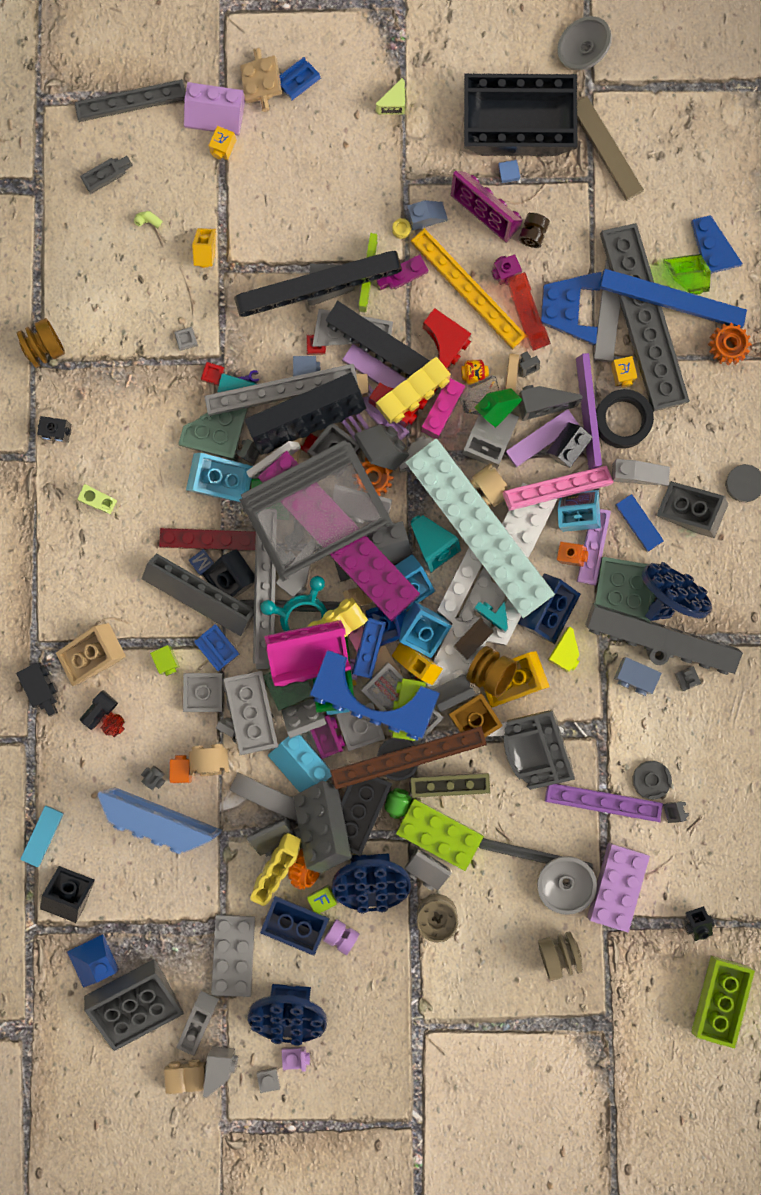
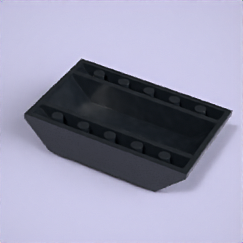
M464 73V148L481 156H557L577 149V74Z

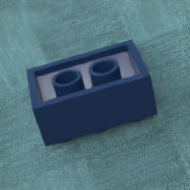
M544 573L542 577L555 595L523 618L521 616L518 625L555 645L581 594L563 580Z
M274 896L260 934L315 956L330 918Z

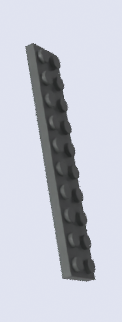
M637 223L601 231L600 236L610 270L654 283ZM618 294L653 412L690 402L662 306Z

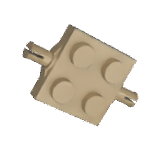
M256 48L253 49L255 60L240 65L244 96L247 103L260 101L262 111L267 112L270 110L268 100L273 96L282 94L278 62L275 55L262 58L261 49Z

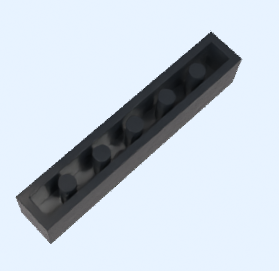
M338 300L325 320L328 323V328L334 332H337V330L344 333L343 337L351 343L355 340L360 344V349L367 353L372 351L376 354L375 358L382 363L389 362L392 364L391 369L399 374L404 372L408 375L407 379L430 361Z

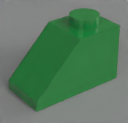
M509 388L487 393L474 408L496 428L522 399L513 389Z

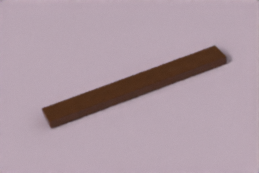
M479 726L330 770L336 790L486 746L487 743L482 727Z

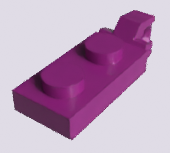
M421 255L401 263L402 271L400 273L377 280V286L380 291L387 287L397 289L427 274L429 270Z

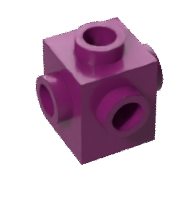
M513 254L496 259L491 272L494 280H498L500 285H509L521 277L522 269L516 255Z

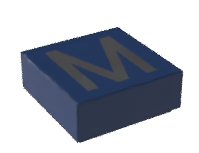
M204 549L189 559V562L200 576L214 563Z

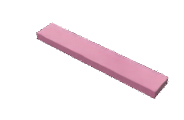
M606 465L506 490L503 492V497L509 511L609 486L612 485L613 479Z

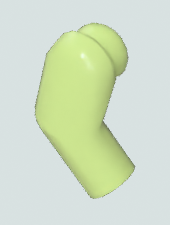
M150 211L139 212L134 218V223L137 226L150 222L158 229L163 223L161 219Z

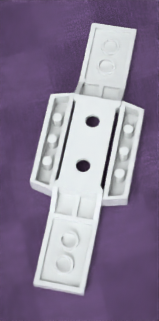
M557 499L508 511L502 523L528 558ZM470 547L437 610L441 616L445 617L452 624V627L433 661L443 670L433 685L426 682V688L434 689L463 674L467 678L468 669L474 657L485 646L486 642L506 646L521 617L520 613L507 598L505 608L508 630L505 633L494 625L492 628L494 632L468 660L453 647L480 618H483V621L489 627L492 623L483 616L477 617L474 614V608L479 601L482 604L483 602L488 603L494 608L492 611L495 613L506 596L498 584L491 581V575L483 567L459 617L455 618L482 565Z

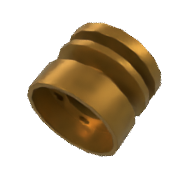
M47 318L35 323L36 333L29 327H26L25 330L28 337L22 330L16 332L24 355L35 368L41 366L38 357L44 364L47 363L46 353H49L53 359L65 354V350Z
M484 646L474 657L468 669L467 681L472 684L475 683L479 688L484 686V690L497 698L504 693L511 683L516 672L517 662L505 655L500 657L498 651H493L491 647Z

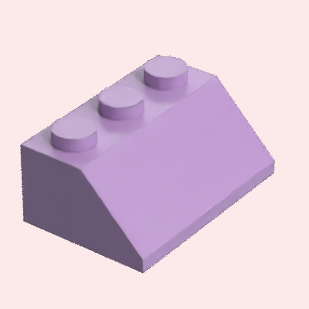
M187 82L184 100V127L215 132L216 127L219 126L239 136L245 105L243 90Z

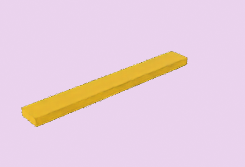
M425 228L411 240L412 245L512 350L526 338L527 335Z

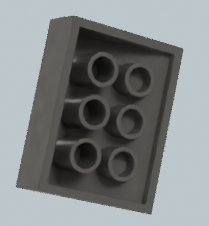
M154 959L84 996V1011L113 1051L184 1014L163 971Z

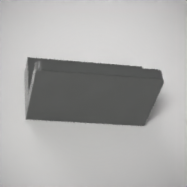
M464 674L432 689L440 692L436 702L439 712L476 695Z

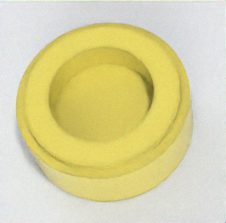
M397 219L393 223L392 232L395 237L404 239L410 235L411 225L406 219Z

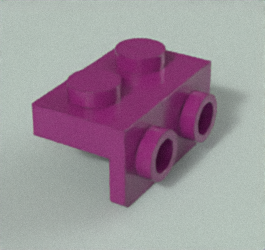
M330 715L324 716L325 725L310 730L321 759L342 752V747L346 746L342 735L338 736L335 729L338 728L335 718H330Z

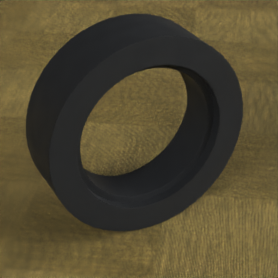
M620 389L613 391L601 401L596 409L599 437L606 444L615 448L625 449L636 446L649 434L653 426L654 414L651 404L642 394L634 390ZM617 402H628L634 405L639 410L642 419L639 431L631 436H619L613 433L606 423L608 408Z

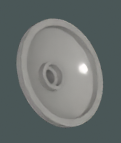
M595 16L583 17L570 24L562 33L558 42V56L564 66L572 70H585L600 62L607 54L611 45L612 33L610 27L603 19Z
M562 856L551 860L543 867L538 877L537 887L542 902L550 910L559 914L569 915L583 911L592 903L597 891V881L593 870L583 860L571 856ZM564 879H569V882L566 884H564L562 881Z

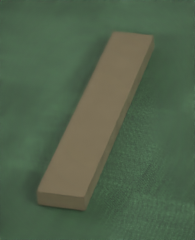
M586 96L577 101V120L626 201L642 193L644 189L589 98Z

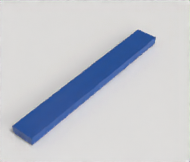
M603 270L599 289L721 324L729 325L733 323V326L740 325L741 329L744 327L747 309L612 270Z

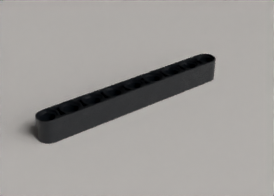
M389 251L236 295L234 299L239 316L247 317L400 273L402 267L397 251Z

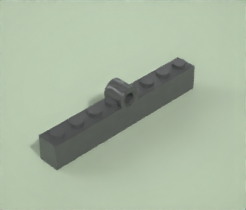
M595 603L592 604L585 624L589 632L600 635V633H604L610 639L618 641L620 638L626 640V643L632 646H637V644L643 645L644 649L647 650L648 657L656 665L667 663L669 657L673 658L675 655L681 657L680 660L692 663L694 661L703 668H717L718 672L728 675V673H736L743 654L739 648ZM657 651H661L659 656H655Z

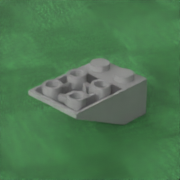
M479 413L463 450V455L487 465L491 463L492 467L497 469L519 416L510 413L495 428Z

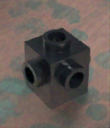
M704 906L685 912L687 923H684L687 934H691L694 941L705 940L713 936L712 927L715 924L712 916L708 915Z

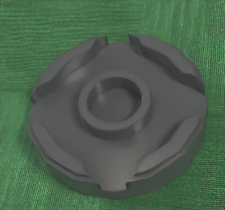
M747 464L735 467L729 472L726 480V489L733 499L744 503L757 499L761 496V471L753 465Z
M657 761L641 763L635 769L632 776L636 792L647 799H659L665 796L672 784V776L669 769Z

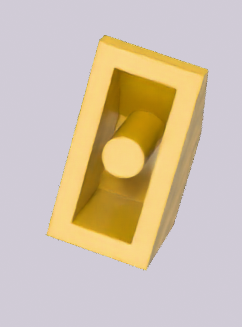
M197 228L192 244L194 266L201 268L213 266L216 229Z

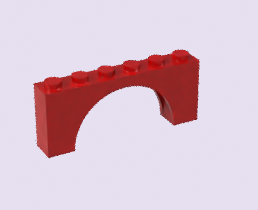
M436 308L432 310L423 323L422 329L433 339L440 362L447 370L452 364L455 366L461 357L459 354L462 349L466 351L471 344L470 337L472 333ZM379 383L369 396L368 403L377 408L376 403L394 388ZM421 400L419 407L414 411L408 410L405 412V417L398 424L404 428L408 424L412 425L418 417L416 413L419 409L423 410L428 400Z

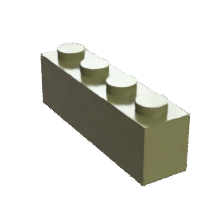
M489 773L410 777L412 798L490 794Z

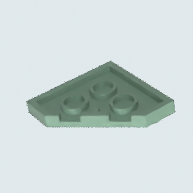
M248 408L212 416L205 413L199 419L183 426L178 445L234 460Z

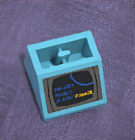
M598 490L585 491L559 498L558 524L563 532L601 528Z

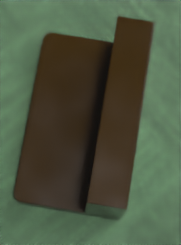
M480 618L453 646L466 660L494 632L483 621V618Z

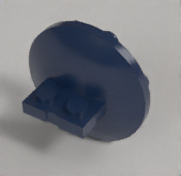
M661 562V564H648L642 571L644 583L657 598L649 606V611L645 615L650 621L669 619L675 611L689 617L702 619L706 618L712 611L711 601L706 595L708 591L694 583V578L689 574L685 573L683 575L672 569L665 562Z
M389 853L361 855V857L351 855V863L338 870L332 879V893L337 902L357 910L359 913H367L368 911L386 912L389 908L398 905L406 899L411 890L409 874L401 866L390 862Z
M272 984L271 995L254 1002L248 1010L247 1019L252 1031L271 1039L272 1043L281 1044L285 1042L299 1046L302 1045V1042L311 1041L322 1036L327 1027V1015L320 1006L310 1001L311 987Z

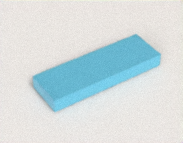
M47 805L44 807L20 860L37 868L40 867L64 813Z

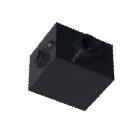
M40 416L37 435L43 440L69 443L72 424L66 419Z

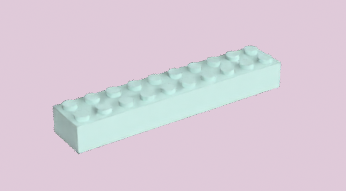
M437 438L405 462L523 618L555 595Z

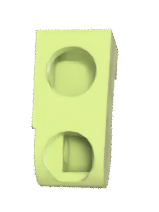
M84 484L77 499L79 502L108 514L112 513L117 502L114 498Z

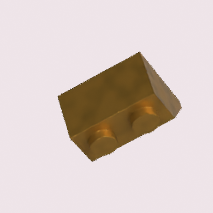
M482 693L448 714L459 732L481 726L484 737H487L503 726Z

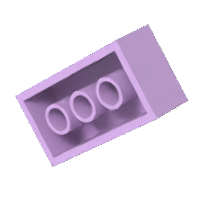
M608 842L597 880L596 895L587 915L590 921L629 933L650 858L649 855Z

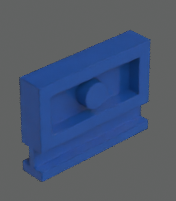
M304 57L279 75L281 89L291 100H294L321 79L318 71Z
M216 624L194 641L218 672L240 655Z

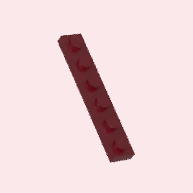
M160 528V548L255 551L256 531Z

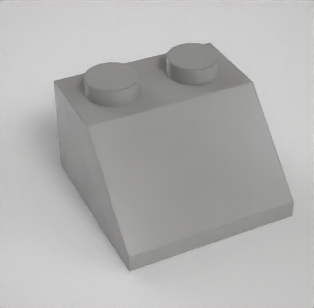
M416 848L405 866V870H407L411 878L416 880L418 877L424 881L423 885L430 890L434 888L439 890L452 873L449 867L419 848Z
M212 1046L207 1056L203 1097L207 1098L228 1081L232 1073H235L238 1065V1055H235L236 1049Z

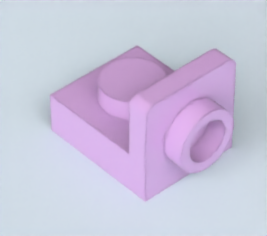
M306 1046L282 1048L283 1070L302 1069V1071H306L307 1065H310V1053H306Z

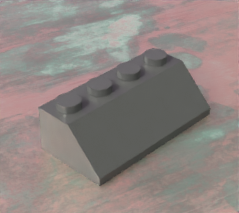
M403 521L388 527H381L366 535L394 566L412 555ZM335 562L340 582L351 579Z

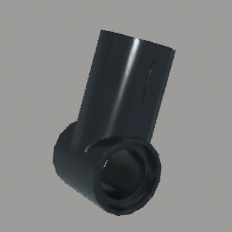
M104 690L93 699V704L79 719L90 730H93L104 716L110 714L118 704Z

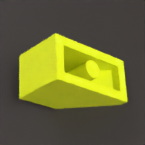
M567 627L549 656L548 661L564 671L570 672L571 669L574 671L579 664V660H577L579 651L574 630L571 627Z

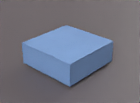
M517 160L498 164L501 183L520 180Z

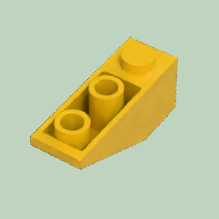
M399 643L392 654V657L409 672L431 685L434 684L443 668L422 653L402 643Z

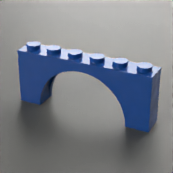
M327 650L310 694L315 697L314 701L325 704L327 701L333 704L332 708L344 711L345 708L352 711L351 715L361 719L362 716L370 718L369 722L379 726L381 723L389 725V730L397 733L402 730L407 732V737L418 740L419 737H424L440 692L420 686L414 698L399 709L392 711L370 709L353 696L347 685L345 667L348 657Z

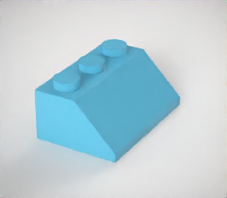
M301 734L292 738L288 736L277 748L268 754V757L299 792L308 789L322 780L327 781L331 777L330 767Z

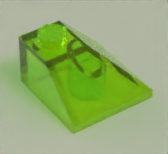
M701 254L663 259V263L673 280L689 293L702 294L703 292L710 291L711 270Z

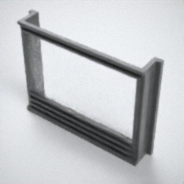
M346 440L241 494L242 498L240 499L282 582L288 580L289 576L371 532L383 526L388 527L393 524L350 442L347 443Z

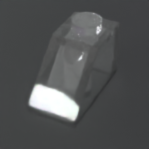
M489 376L467 386L465 392L460 397L464 413L481 415L474 407L487 393L499 391L496 376Z

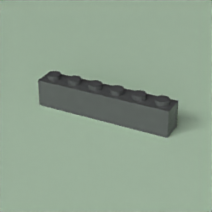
M157 553L146 565L142 580L239 636H242L254 616L253 608Z

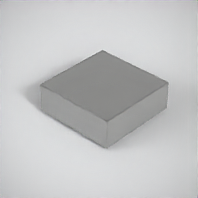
M193 327L174 332L180 351L198 346Z

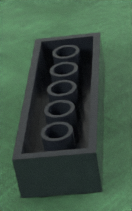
M350 372L244 420L260 454L263 455L273 452L274 449L281 447L288 441L305 438L315 431L324 430L331 424L342 422L349 416L358 415L367 408L353 373Z

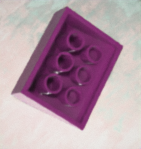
M455 171L453 173L450 196L507 243L522 225L523 220L520 214L516 211H511L505 201L497 199L488 187H483L474 175H469L464 171Z

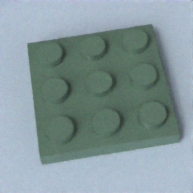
M602 557L594 603L649 620L645 615L649 611V606L654 602L655 596L642 579V571L648 564Z

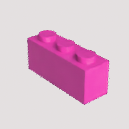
M451 378L449 379L450 382L442 388L421 428V432L434 439H439L465 390V385Z

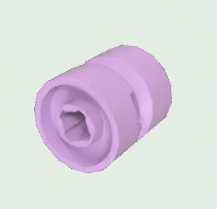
M336 919L323 941L332 947L336 945L337 950L347 956L360 933L352 928L347 929L346 924Z

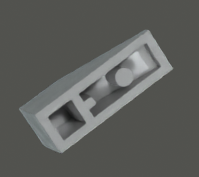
M616 459L612 464L613 482L669 486L670 467L624 459Z
M313 538L292 564L314 553L316 541ZM311 565L290 575L289 579L284 582L279 578L276 584L292 597L303 595L307 590L305 586L307 585Z
M203 991L200 992L178 1042L177 1049L190 1055H195L219 1001L218 998Z

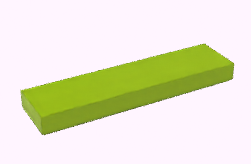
M370 233L366 258L376 255L378 235L375 233ZM371 282L362 284L359 301L360 312L367 311Z

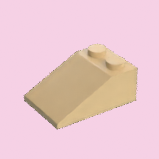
M109 623L92 627L56 652L72 686L82 683L126 657Z

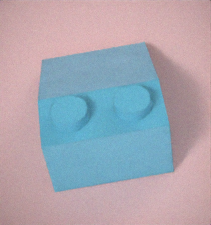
M194 453L186 491L240 502L241 494L249 491L252 479L248 477L246 471L253 466L204 453Z

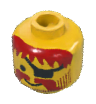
M481 359L467 360L464 366H461L462 381H465L467 385L483 384L485 377H489L488 365L484 366V362Z

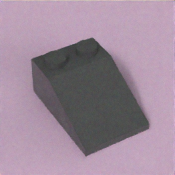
M529 385L523 387V390L520 391L519 397L522 401L518 406L522 421L576 408L583 398L581 394Z
M671 481L657 516L697 534L715 539L728 507V502L723 495Z
M285 817L253 832L247 839L260 856L265 854L268 857L279 847L280 840L285 834L296 835L289 818Z

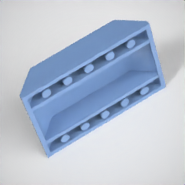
M116 787L100 791L97 795L108 822L114 824L113 828L120 831L127 829L132 831V835L137 838L143 839V837L151 839L150 842L157 846L167 845L170 847V851L181 854V852L185 853L210 842L222 832L219 828Z

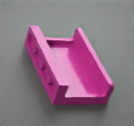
M338 620L264 636L274 686H286L289 683L305 682L308 679L316 678L327 650L348 657L345 641L346 632L342 621ZM348 658L346 661L345 672L351 670V665L349 663Z

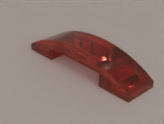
M523 272L508 278L507 282L511 297L532 350L534 351L551 344L530 291L532 289L526 273Z

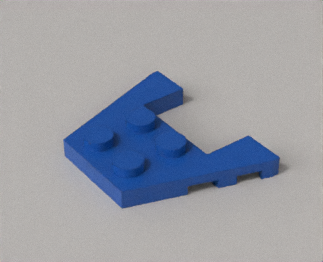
M602 272L545 284L543 287L541 324L559 332L570 334L578 340H584L589 342L588 344L595 346L598 327L578 325L581 289L599 291Z

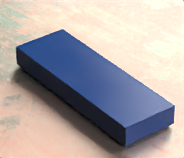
M632 494L615 505L647 552L664 542Z
M367 618L368 621L364 625L352 674L372 679L386 622Z

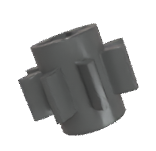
M153 766L151 769L146 767L141 774L144 777L141 782L151 790L155 787L159 789L165 782L163 779L165 773L156 766Z

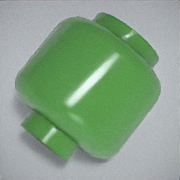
M394 788L393 791L387 794L384 808L390 817L400 819V817L406 815L412 802L411 796L408 795L409 793L406 790Z

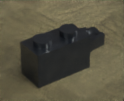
M35 663L16 673L33 708L40 707L41 710L45 708L49 717L58 713L54 704L57 702L56 698L58 696L56 693L58 689L55 683L50 681L48 677L50 673L45 664Z

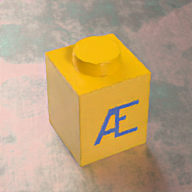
M219 126L216 127L209 143V149L213 157L220 160L222 158L229 159L236 143L235 133Z
M633 356L613 360L611 369L615 386L621 385L622 388L632 386L637 379Z

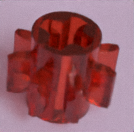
M110 712L101 719V722L104 724L100 728L105 735H112L115 738L125 730L122 727L125 721L120 714Z

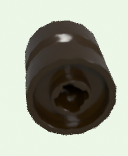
M528 213L524 222L525 227L522 228L518 238L519 242L531 248H540L545 237L544 233H546L550 223L549 219L538 213Z

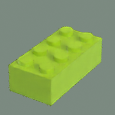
M413 798L406 815L396 830L397 835L465 872L484 837L481 833L416 798Z
M710 956L691 1033L696 1038L735 1049L755 970L743 964Z

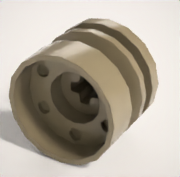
M431 894L420 902L417 909V926L421 935L428 941L436 943L445 942L452 938L457 931L458 916L456 906L450 898L442 894ZM435 912L440 915V919L434 917Z
M570 931L565 932L566 942H564L562 935L558 934L557 945L554 944L551 937L538 940L540 954L550 982L563 978L562 968H566L570 976L573 975V965L577 974L583 972L581 953Z

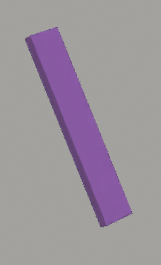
M584 353L576 358L579 392L583 398L581 400L583 427L593 437L586 446L589 470L602 466L590 356L589 353Z
M560 784L547 786L545 802L655 822H660L663 807L661 802Z

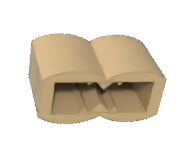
M199 1059L189 1060L188 1064H180V1061L169 1062L164 1068L165 1093L177 1094L203 1091L206 1073L205 1062H200Z

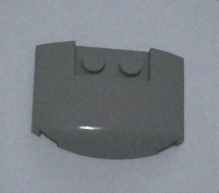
M553 710L507 720L504 734L506 756L518 779L528 783L527 788L531 790L575 780L571 759L568 756L558 726V720Z

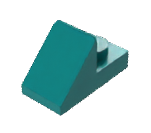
M479 601L474 610L505 633L508 630L505 601L495 613L492 611L494 609L486 602L482 604Z

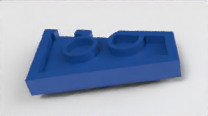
M711 215L691 221L705 275L743 265Z

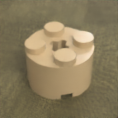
M491 463L472 476L471 484L477 492L482 491L484 495L481 497L489 507H496L505 500L503 492L508 490L507 484L496 469L492 467Z
M223 744L211 745V748L207 749L203 748V746H193L192 751H189L190 776H195V773H200V776L222 775L223 770H225L226 774L229 773L228 749L224 748Z

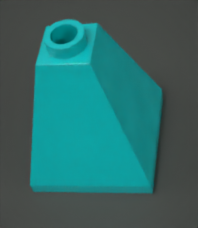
M418 515L411 520V527L428 570L431 573L461 551L459 539L424 515Z

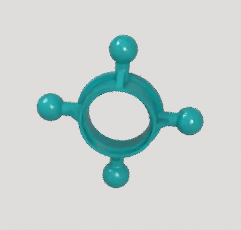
M314 576L310 580L311 591L309 595L295 596L287 601L283 608L275 606V603L271 600H265L262 602L260 610L264 615H272L273 613L280 615V623L284 632L291 631L288 626L289 615L293 609L300 605L307 604L316 607L320 611L322 619L327 610L324 604L316 597L318 592L325 587V581L320 576Z

